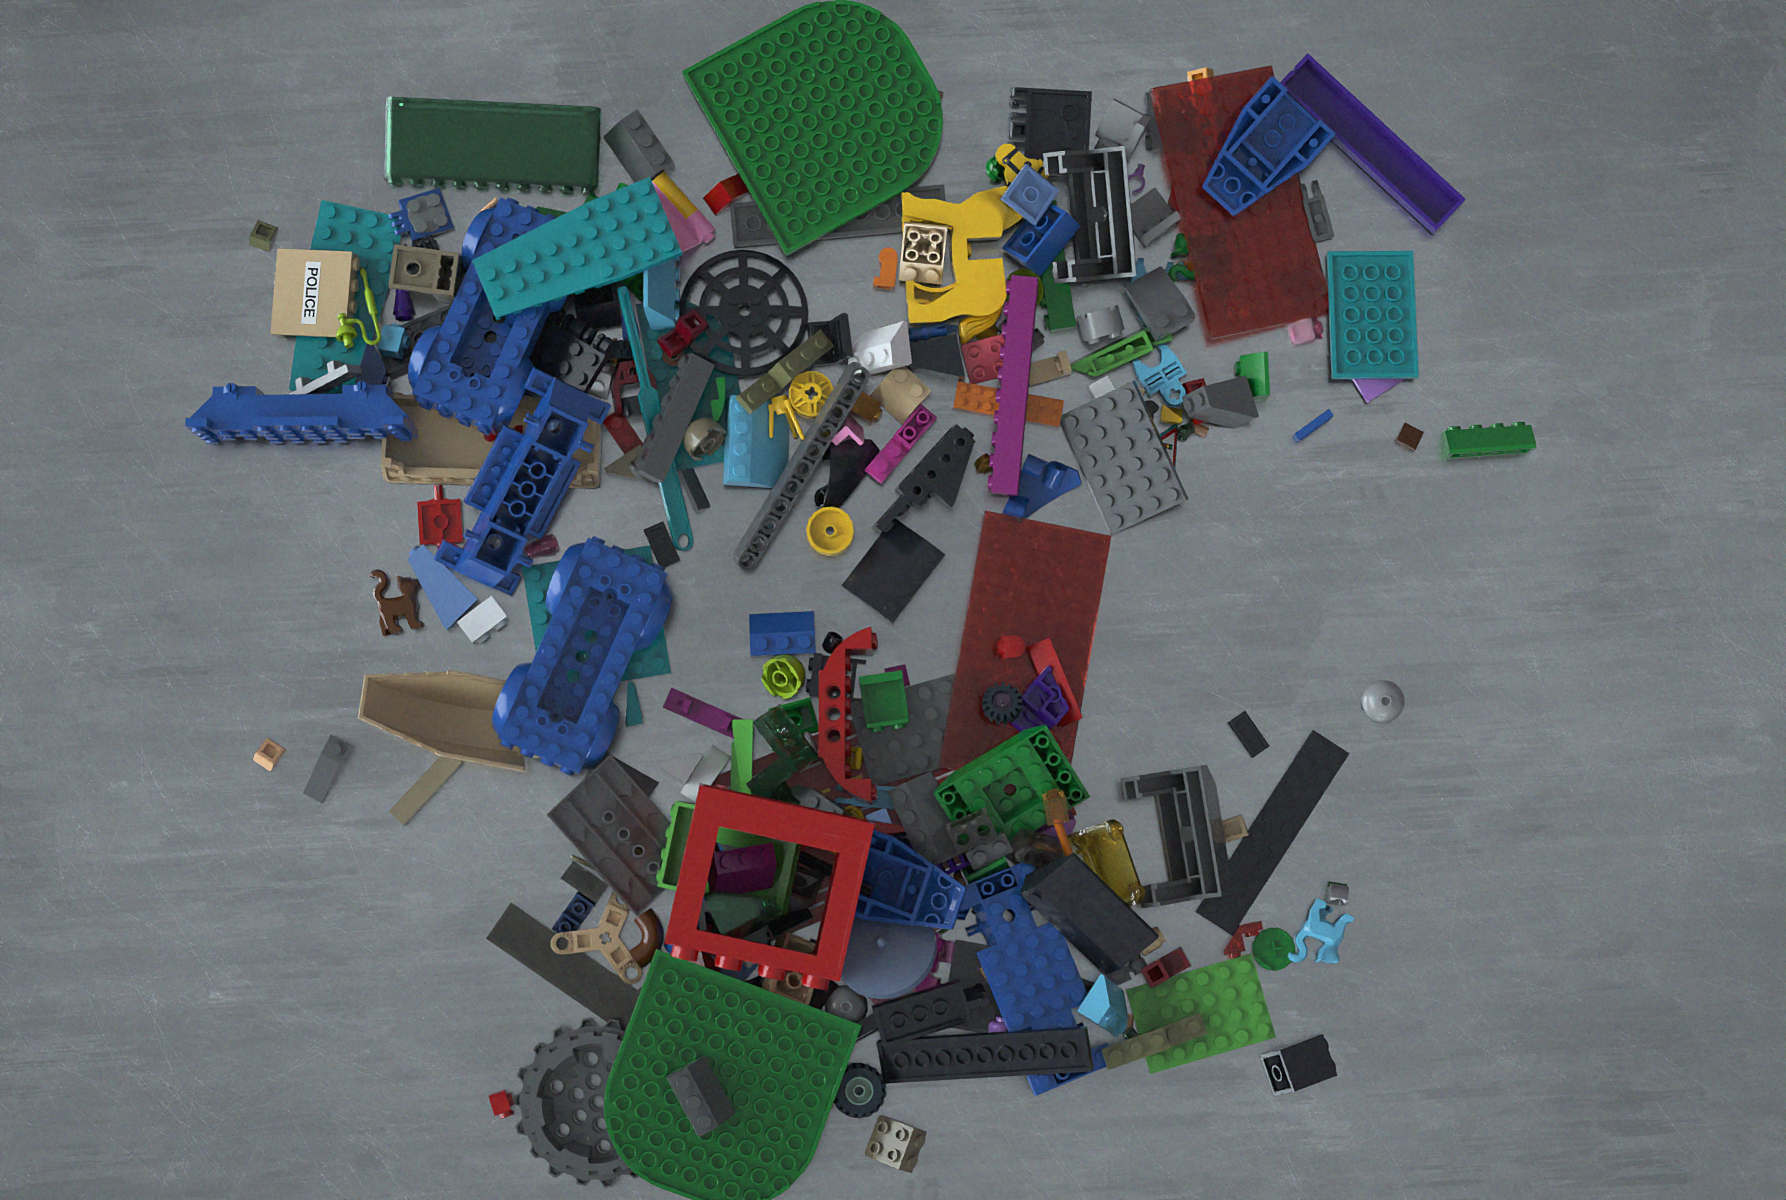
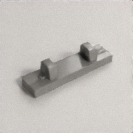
M332 360L327 363L328 374L312 382L307 377L296 379L297 390L290 394H324L362 374L360 365H342L341 361Z

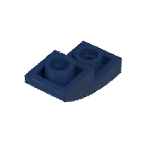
M578 891L567 908L562 912L552 930L557 933L577 931L596 902Z

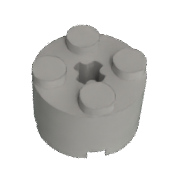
M1118 305L1113 306V311L1108 307L1085 314L1086 319L1077 316L1083 342L1087 341L1088 345L1102 341L1101 337L1108 335L1109 339L1122 335V330H1125Z

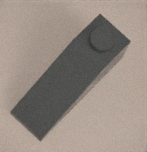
M330 735L303 794L323 803L353 745Z

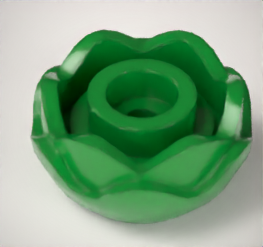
M994 155L986 163V174L992 181L1001 182L1005 178V168L997 162Z

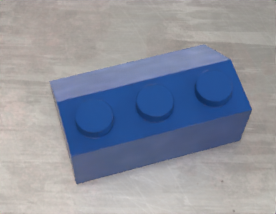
M1051 203L1036 225H1032L1025 219L1002 249L1025 268L1041 276L1071 237L1074 236L1080 225L1067 211Z
M814 611L749 614L751 658L774 657L781 654L792 656L814 655L816 653Z

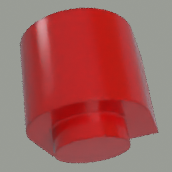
M1016 635L1000 637L1001 641H998V653L1002 654V659L1019 657L1026 648L1024 640Z
M506 1090L488 1095L494 1116L500 1115V1118L503 1119L513 1115L511 1106L515 1104L511 1092L507 1093Z

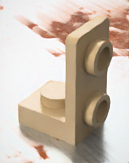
M1066 350L1058 352L1057 356L1031 363L1029 385L1032 386L1070 375L1072 369Z

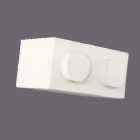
M490 596L457 621V623L473 644L477 642L481 644L490 637L488 633L496 629L498 631L507 624L505 620L509 617L496 600Z

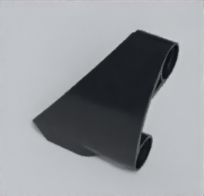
M854 439L844 440L837 446L833 442L830 443L822 456L824 461H830L829 482L815 492L814 503L817 508L831 506L839 508L851 495L867 473L865 472L866 467L880 451L872 439H864V443L861 446Z

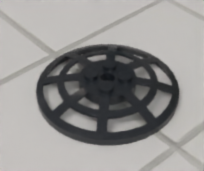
M733 250L708 259L690 276L680 299V317L695 309L708 324L706 315L719 316L723 326L715 334L709 324L704 330L709 341L700 348L694 340L689 347L695 355L714 364L713 369L732 376L747 377L769 372L780 360L801 344L807 328V298L799 280L778 259L758 251ZM738 256L739 267L727 269L715 277L705 270L708 266L721 259ZM747 256L765 259L777 265L780 269L771 276L760 269L747 267ZM739 273V285L728 289L720 282V280L727 276ZM748 273L758 275L767 281L759 289L748 285ZM786 275L790 277L797 288L802 307L789 306L786 293L778 283ZM700 276L708 284L701 295L699 307L686 308L689 291L696 278ZM773 287L777 290L782 305L769 304L766 294ZM712 288L722 295L719 306H706V301ZM740 306H748L750 313L746 316L739 314L738 308ZM770 314H783L781 324L775 333L767 325ZM789 315H801L802 320L799 332L792 345L788 347L780 337L787 327ZM760 331L769 339L761 345L750 347L749 336L755 335ZM728 332L741 336V347L729 345L723 342L722 338ZM716 345L727 352L741 355V368L724 365L712 359L708 354ZM772 345H775L782 353L779 358L768 364L750 368V354L762 352Z

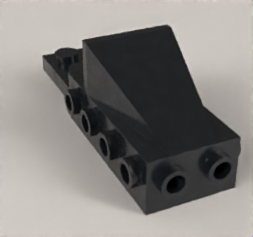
M957 424L953 425L895 488L901 496L872 528L878 533L882 531L888 532L896 523L893 519L897 515L902 516L910 508L908 503L913 507L923 506L931 498L929 493L946 508H951L955 504L974 443L976 442L973 439L974 434L966 427L961 428Z

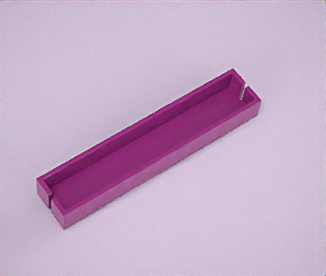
M1012 275L1011 280H1007L1006 293L1010 297L1009 302H1005L1004 315L1008 318L1007 324L1003 323L1002 336L1006 339L1005 345H1001L1000 358L1003 360V367L998 369V380L1001 381V389L997 388L996 402L999 403V410L994 412V424H997V432L992 433V446H995V454H990L989 466L993 467V475L988 476L987 486L988 489H991L992 494L1019 496L1039 285L1038 277Z

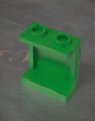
M902 670L859 677L866 729H871L872 733L884 731V726L892 725L893 729L905 728V723H910Z

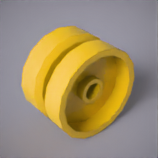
M832 506L823 507L814 512L808 520L806 527L807 539L812 549L819 554L828 557L838 556L845 552L852 544L854 537L853 522L842 509ZM828 527L833 528L834 533L832 535L826 533Z

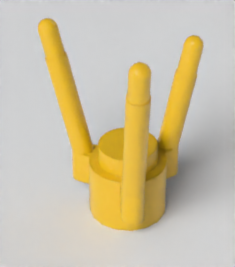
M788 395L771 398L772 404L768 405L769 437L773 438L774 411H776L777 415H786L793 437L795 439L798 437L797 430L801 440H804L805 436L791 407Z

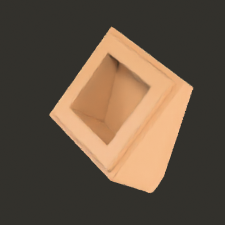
M267 738L255 752L253 760L271 771L285 752V749Z

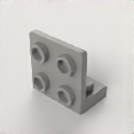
M1113 98L1096 131V135L1120 146H1126L1128 162L1151 117Z
M1156 188L1151 189L1131 204L1133 231L1145 247L1180 223L1182 219L1177 211L1175 213L1172 211Z

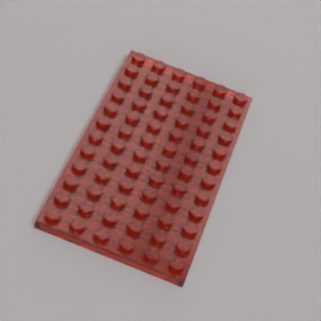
M1272 65L1155 87L1149 90L1211 340L1329 315L1328 290L1316 242H1313L1302 202L1304 199L1299 185L1301 184L1299 173L1278 185L1235 216L1230 214L1202 188L1242 109L1271 76L1274 77Z
M984 511L938 767L958 770L1020 733L1009 722H1007V725H1003V722L997 725L996 720L991 722L989 717H985V711L983 712L982 709L985 691L987 692L989 686L993 688L995 683L1001 686V682H1005V686H1008L1010 683L1013 689L1016 687L1018 693L1022 694L1038 676L1027 647L1047 638L1051 639L1081 712L1111 541L1110 535ZM1013 635L1021 637L1026 645L1024 653L1016 658L1002 659V654L998 653L997 646L998 641H1001L1000 637ZM999 697L994 701V706L999 710H1006L1011 705L1009 699L1005 697ZM1079 720L1062 727L1057 723V725L1049 730L1070 764L1072 763Z

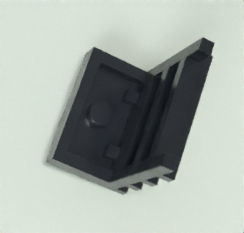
M841 313L830 321L807 323L808 339L821 329L834 345L830 351L815 361L812 366L841 364L853 357L848 314Z
M814 653V658L809 657L808 670L812 671L811 679H807L806 692H810V698H819V670L824 669L830 656ZM851 658L853 663L851 674L852 690L847 698H850L851 702L862 700L860 698H853L857 664L866 665V660ZM836 691V696L830 695V698H838L840 692Z

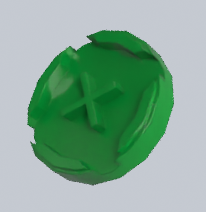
M1270 927L1262 930L1256 935L1252 943L1254 960L1260 967L1266 970L1277 971L1286 968L1292 962L1288 958V953L1295 954L1293 938L1287 931L1280 928Z

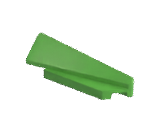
M1147 326L1071 362L1070 366L1073 370L1075 369L1097 377L1154 350V345L1171 341L1173 337L1170 334L1156 342Z
M732 720L734 742L731 745L730 790L752 794L754 720Z

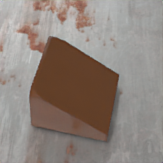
M1405 422L1395 442L1415 451L1424 432Z

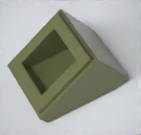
M257 220L250 234L249 245L268 252L278 227Z

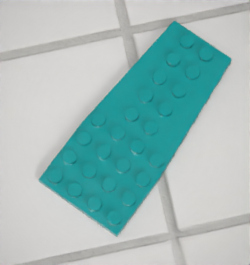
M648 177L591 200L474 259L473 264L496 319L499 320L502 316L511 313L515 315L521 313V310L533 306L535 308L542 306V303L558 301L563 299L564 296L573 293L577 295L592 287L599 288L626 279L683 254L652 180Z
M321 200L310 250L348 251L358 255L360 268L363 267L366 270L369 288L373 291L378 311L376 316L379 324L380 315L390 290L388 286L394 244L401 245L403 234L397 236L394 234V231L400 229L401 226L392 228L391 225L398 218L389 220V214ZM359 269L356 278L359 282V288L355 292L357 311L353 315V319H359L363 322L367 338L373 341L376 329L373 318L368 311L364 295L365 286ZM355 323V330L358 335L352 340L353 347L345 348L344 342L337 341L335 337L296 336L289 390H297L295 380L300 377L310 378L312 382L328 374L327 363L332 360L341 361L342 365H360L367 345L363 339L360 325ZM356 377L324 394H342V385H357L355 383Z

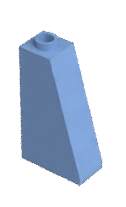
M423 544L420 547L417 545L409 552L410 557L407 560L443 627L450 631L457 624V621L463 618L479 600L443 564L435 561L434 555Z

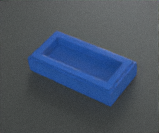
M1330 409L1326 410L1297 431L1292 437L1299 443L1332 419L1334 414Z

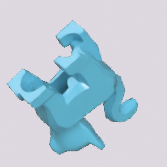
M1317 898L1309 911L1308 920L1297 934L1295 940L1299 953L1289 952V960L1298 963L1303 961L1307 957L1308 952L1304 940L1307 937H1312L1324 943V946L1318 951L1315 962L1322 961L1337 964L1340 959L1338 946L1343 940L1346 924L1352 923L1354 917L1347 913L1341 914L1335 923L1332 924L1325 920L1327 914L1333 911V908Z

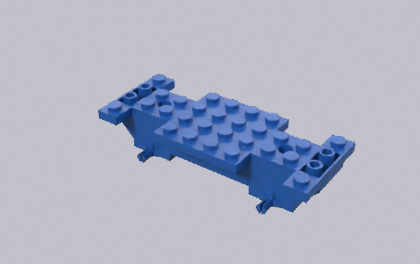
M533 367L524 387L541 395L542 398L533 415L526 414L524 422L528 424L523 434L503 424L464 499L465 504L482 511L472 531L469 529L465 530L466 533H464L463 537L467 538V541L463 548L443 539L434 556L435 561L510 596L521 578L519 574L511 571L513 567L520 563L530 568L533 563V559L522 555L523 548L528 540V533L540 539L543 537L581 465L579 460L572 458L573 453L578 448L591 453V449L594 447L593 444L583 440L584 432L588 426V419L602 425L611 408L609 403ZM551 422H558L556 429H548ZM491 537H498L495 544H488V540Z
M359 381L357 385H342V394L264 395L256 386H238L234 383H228L224 387H212V396L190 418H185V427L200 437L201 440L206 441L207 444H219V441L236 440V437H244L245 440H257V437H265L267 440H270V443L276 444L283 443V440H291L292 443H304L305 440H313L314 443H326V439H334V442L346 443L347 439H365V435H373V438L385 439L387 435H393L400 442H412L413 438H418V429L414 426V421L393 401V391L387 385H369L364 381Z
M1033 859L965 885L967 889L959 911L970 907L974 910L977 924L967 927L965 930L967 932L974 929V931L967 933L968 937L978 932L985 937L989 948L976 953L1008 1031L1082 1027L1084 1024L1082 1022L1080 1024L1076 1023L1071 1009L1080 1006L1088 994L1065 937L1051 923L1037 928L1031 913L1032 910L1036 909L1034 907L1029 908L1031 904L1027 903L1026 899L1020 894L1026 874L1037 870ZM1005 910L1012 914L1010 922L1003 918ZM1106 1042L1091 1048L1094 1067L1092 1071L1027 1075L1026 1077L1034 1096L1106 1067L1100 1049L1108 1047V1043Z

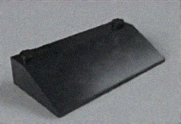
M1075 853L1025 876L1020 894L1104 975L1121 969L1159 937Z

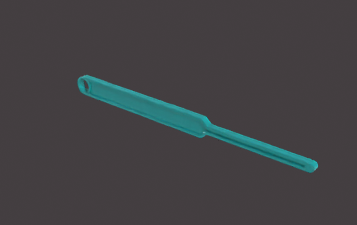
M622 286L617 291L641 386L637 396L646 434L648 435L653 428V419L659 414L662 407L660 406L658 391L650 384L628 289ZM673 460L664 482H659V487L673 545L678 550H688L693 545V536L675 461ZM681 534H685L688 537V545L684 548L678 544V537Z

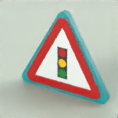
M1172 425L1160 434L1174 468L1176 467L1178 425Z

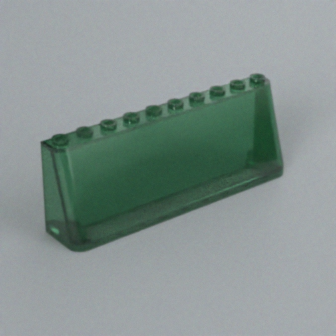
M387 97L385 103L384 180L388 181V184L401 185V182H409V185L422 186V183H431L433 187H444V184H452V187L465 188V185H474L476 189H487V186H495L497 190H508V187H517L519 191H530V188H538L540 192H551V189H560L561 193H573V190H581L583 194H594V191H599L603 112L601 108L593 106Z

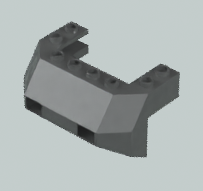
M1126 146L1043 153L1045 175L1069 174L1070 209L1072 211V218L1080 225L1074 234L1076 260L1053 262L1052 274L1054 283L1136 277V256Z
M1201 765L1121 778L1124 800L1155 795L1169 881L1139 886L1142 908L1228 895L1230 879L1228 854L1217 787L1208 766Z

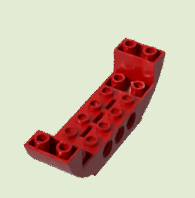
M867 627L852 634L839 644L828 658L824 669L819 670L818 757L821 763L826 764L830 775L840 788L859 802L873 806V800H877L876 785H873L871 779H851L850 763H847V757H851L850 741H847V735H851L850 719H847V714H851L850 698H847V692L852 690V682L850 676H848V671L852 670L850 655H874V649H878L877 634L873 633L872 627ZM833 692H840L838 698H830ZM834 713L841 714L837 720H831L830 717ZM833 735H840V739L837 742L830 741Z

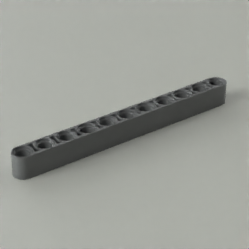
M852 362L846 367L805 434V439L800 442L735 549L733 559L742 570L750 571L757 565L869 381L870 373L861 363ZM857 370H861V375L854 378V373ZM850 388V393L847 396H842L843 391ZM839 407L838 412L835 415H831L832 409ZM828 425L826 432L820 433V429ZM812 444H816V449L808 452L809 447ZM805 462V467L802 470H797L798 465ZM790 481H794L793 486L789 489H786L787 483ZM782 499V504L779 507H775V503ZM767 518H772L770 524L763 525ZM760 536V541L752 544L753 539ZM749 555L747 561L741 562L743 556Z

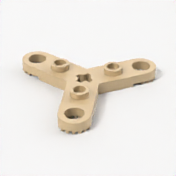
M614 891L611 893L597 928L557 933L551 939L552 950L560 955L600 950L620 979L626 984H635L642 977L641 968L618 937L629 908L626 904H619L616 901V893ZM607 932L610 942L602 944V939L599 936ZM560 937L565 938L568 942V946L564 950H560L556 945V941ZM628 967H633L637 973L636 977L632 980L625 976V970Z

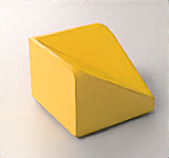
M1162 404L1159 422L1181 425L1182 409L1169 408Z

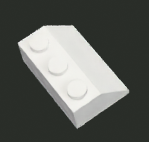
M907 321L861 333L852 346L853 357L848 359V365L852 362H859L869 371L870 375L912 364ZM857 370L854 375H861V370Z

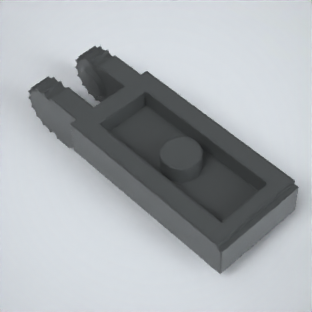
M1312 181V189L1316 196L1312 198L1308 197L1305 184H1299L1303 199L1302 204L1312 241L1317 242L1333 238V228L1318 181Z

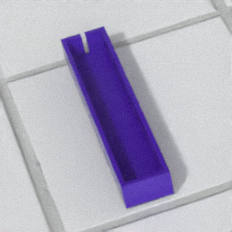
M1307 53L1294 67L1293 71L1291 70L1280 82L1288 89L1287 93L1316 120L1323 121L1336 133L1331 140L1432 234L1466 200L1310 54Z

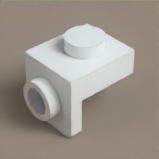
M606 363L588 393L607 398L615 367Z

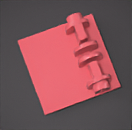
M1002 334L961 344V351L971 384L998 378V369L1003 367V360L1000 358L1001 345H1005Z

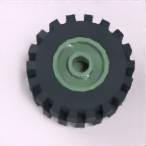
M851 1063L847 1065L833 1102L836 1108L852 1118L859 1119L872 1116L871 1114L876 1113L879 1107L883 1105L884 1098L886 1097V1084L878 1070L864 1063Z

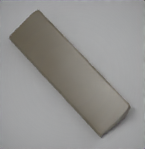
M440 756L389 812L405 826L464 762Z

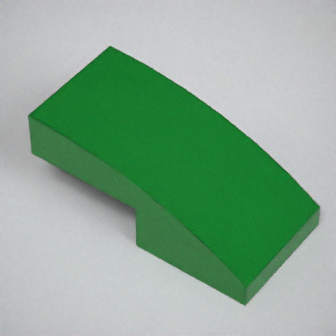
M725 377L716 378L719 399L711 400L713 420L718 424L722 418L726 402Z

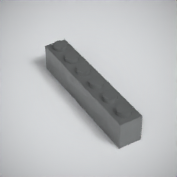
M693 353L681 357L677 366L679 368L677 374L672 377L669 383L670 390L661 401L660 406L662 408L653 419L652 431L644 440L643 445L645 447L635 460L636 467L634 472L655 483L664 482L715 366L714 364Z

